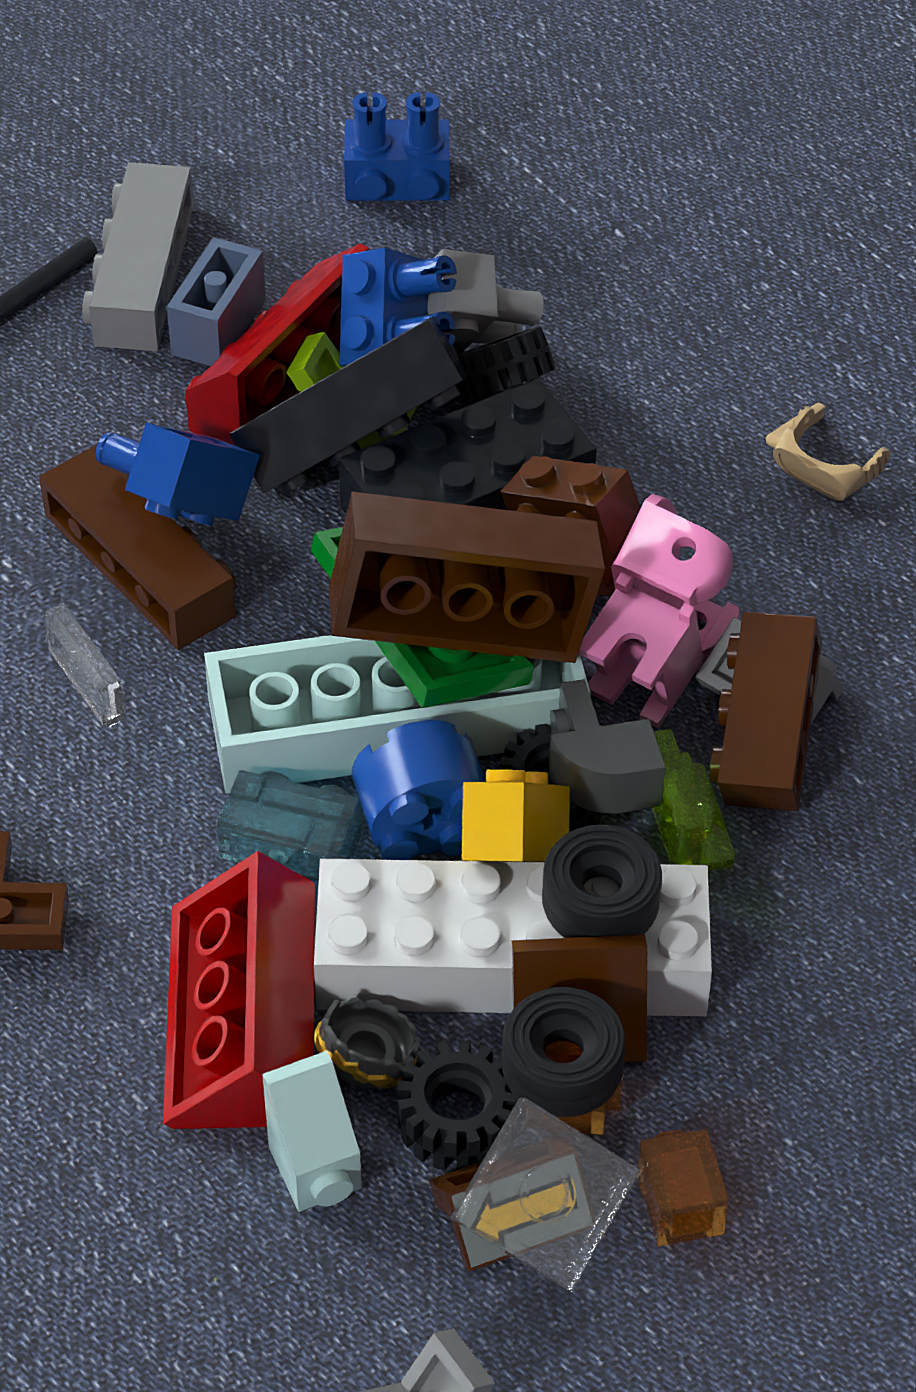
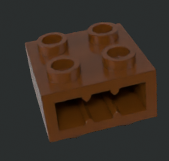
M532 456L501 490L507 510L597 521L605 566L597 594L611 597L615 591L611 566L616 560L641 509L628 469L552 459L545 456Z

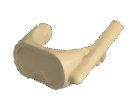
M816 403L811 407L804 406V410H800L797 416L766 436V443L774 448L773 457L784 472L831 499L843 501L869 483L873 478L879 476V472L884 470V465L888 464L891 452L884 447L880 448L863 467L856 464H828L808 456L800 449L798 442L808 428L823 418L826 406L821 403Z

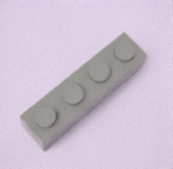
M128 162L122 184H114L112 192L113 219L106 218L102 231L104 253L96 254L94 257L92 270L94 290L85 292L82 306L83 322L91 324L94 347L159 351L167 318V305L172 298L194 208L190 167Z

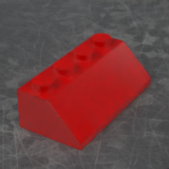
M360 243L317 263L300 280L294 281L289 286L286 294L268 311L262 312L247 332L236 342L230 343L224 349L220 358L202 375H197L192 379L185 390L189 431L235 445L229 433L300 393L286 372L307 336L325 332L340 353L343 255L368 251L369 247Z
M259 851L253 853L172 906L163 1125L172 1129L267 1127L263 1074L314 1056L315 882Z

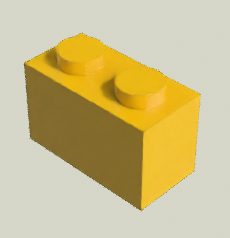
M486 770V782H463L462 860L545 862L554 844L569 833L570 786L549 785L548 772H525V770Z

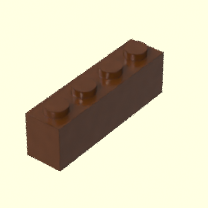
M97 445L39 476L45 516L177 650L182 649L236 617L234 590H236L237 584L228 565L221 559L214 560L201 547L198 538L189 527L185 525L180 527L172 518L146 510L144 508L147 501L146 498L125 490L129 475L98 463L95 454Z

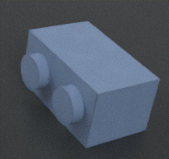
M215 237L211 239L167 305L171 355L211 366L220 358L222 352L230 343L236 342L245 333L266 300L262 250Z

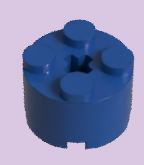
M425 720L404 724L386 732L389 742L372 752L371 746L368 744L354 761L352 778L372 840L380 849L383 859L409 860L412 857L443 851L451 856L461 855L463 782H486L469 735L465 733V736L458 734L455 725L446 721Z

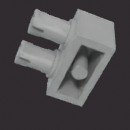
M442 249L434 257L447 255L454 261L457 269V274L442 277V280L456 279L455 289L446 293L428 294L427 315L435 314L436 312H447L454 319L455 330L445 331L444 334L455 335V341L451 347L456 355L464 352L472 343L487 344L521 332V324L534 326L536 322L540 321L543 313V296L541 292L498 287L495 277L494 255Z

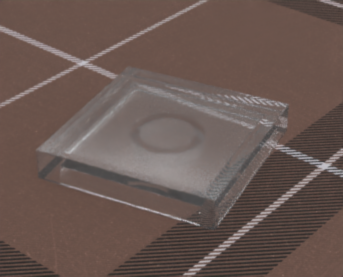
M525 1097L519 1098L450 1219L564 1290L573 1291L639 1174L640 1169Z

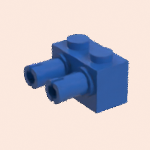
M367 92L357 94L353 99L354 119H345V201H449V119H439V97L431 92H426V105L421 106L420 92L412 93L406 99L407 119H386L387 100L385 96L373 92V105L368 106Z
M389 248L343 255L339 365L347 366L433 315L443 332L455 330L454 319L449 313L436 312L435 314L427 315L428 294L446 293L455 289L456 279L442 280L443 276L457 274L454 261L447 255L424 260ZM445 335L452 346L455 341V335Z
M148 422L145 424L140 442L117 433L108 432L99 440L95 453L98 463L129 475L125 490L146 498L147 501L144 507L146 510L173 519H178L180 514L184 518L213 526L216 517L239 521L260 457L259 454L216 438Z

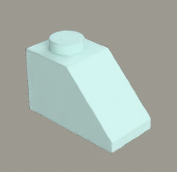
M325 1051L264 1073L263 1085L268 1145L298 1212L317 1205L323 1207L335 1205L346 1199L352 1192L362 1189L360 1151L334 1065L328 1052Z

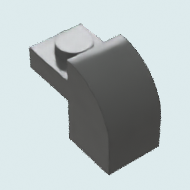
M585 679L560 683L559 709L550 711L552 735L548 774L553 785L570 786V802L584 809L600 813H623L661 806L665 764L650 720L643 719L600 727Z

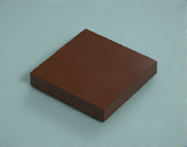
M645 935L512 940L513 1009L526 997L544 989L570 987L590 992L610 1005L622 1024L625 1034L624 1062L647 1061V942ZM564 1040L553 1042L544 1050L547 1057L557 1063H570L582 1055L581 1049L576 1044Z

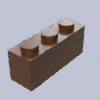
M743 612L740 633L730 634L727 649L728 669L734 670L732 688L723 689L721 692L718 713L720 726H726L723 746L713 747L710 760L711 783H718L725 805L799 812L822 648V639L816 617Z

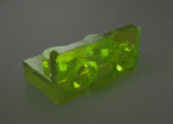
M672 729L654 731L665 764V776L661 806L653 807L652 809L671 865H708V871L733 866L735 852L704 765L701 763L692 764L688 752H679Z

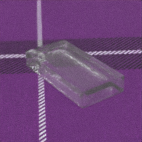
M64 602L46 610L44 621L49 652L97 718L106 727L126 719L121 679Z

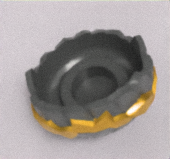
M355 997L349 999L348 1002L334 1000L325 1017H323L322 1022L319 1021L315 1029L317 1052L327 1051L333 1062L337 1077L359 1088L387 1089L396 1086L399 1080L403 1081V1069L407 1063L416 1064V1054L420 1043L419 1038L416 1036L417 1029L403 1013H399L396 1006L383 1004L379 999L363 1001Z

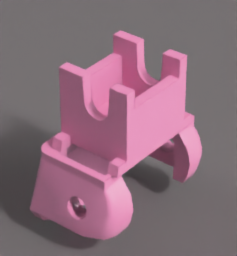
M651 494L644 501L616 560L611 566L615 591L584 636L578 653L595 662L596 672L588 683L591 695L610 705L615 703L632 680L650 690L653 689L652 694L640 713V719H649L651 725L658 729L693 675L698 673L733 617L740 620L738 606L727 602L723 608L709 601L728 582L733 566L731 549L726 542L709 530L677 516L676 509L671 501L660 495ZM687 546L695 550L692 558L685 561L680 560L681 547ZM697 619L706 623L702 630L698 628Z

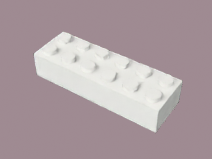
M320 859L314 952L316 1010H328L334 1000L348 1002L349 999L358 997L363 1001L379 999L383 1004L396 1006L398 1011L511 1013L513 1011L512 940L564 938L552 927L544 912L542 886L545 862ZM660 864L662 869V888L659 912L650 929L644 934L647 942V1015L707 1017L712 975L708 865ZM595 877L584 884V888L590 894L599 897L611 896L620 889L614 880L607 877Z

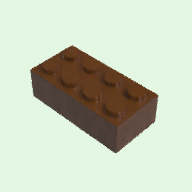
M352 491L329 584L332 636L576 663L605 570L597 521Z

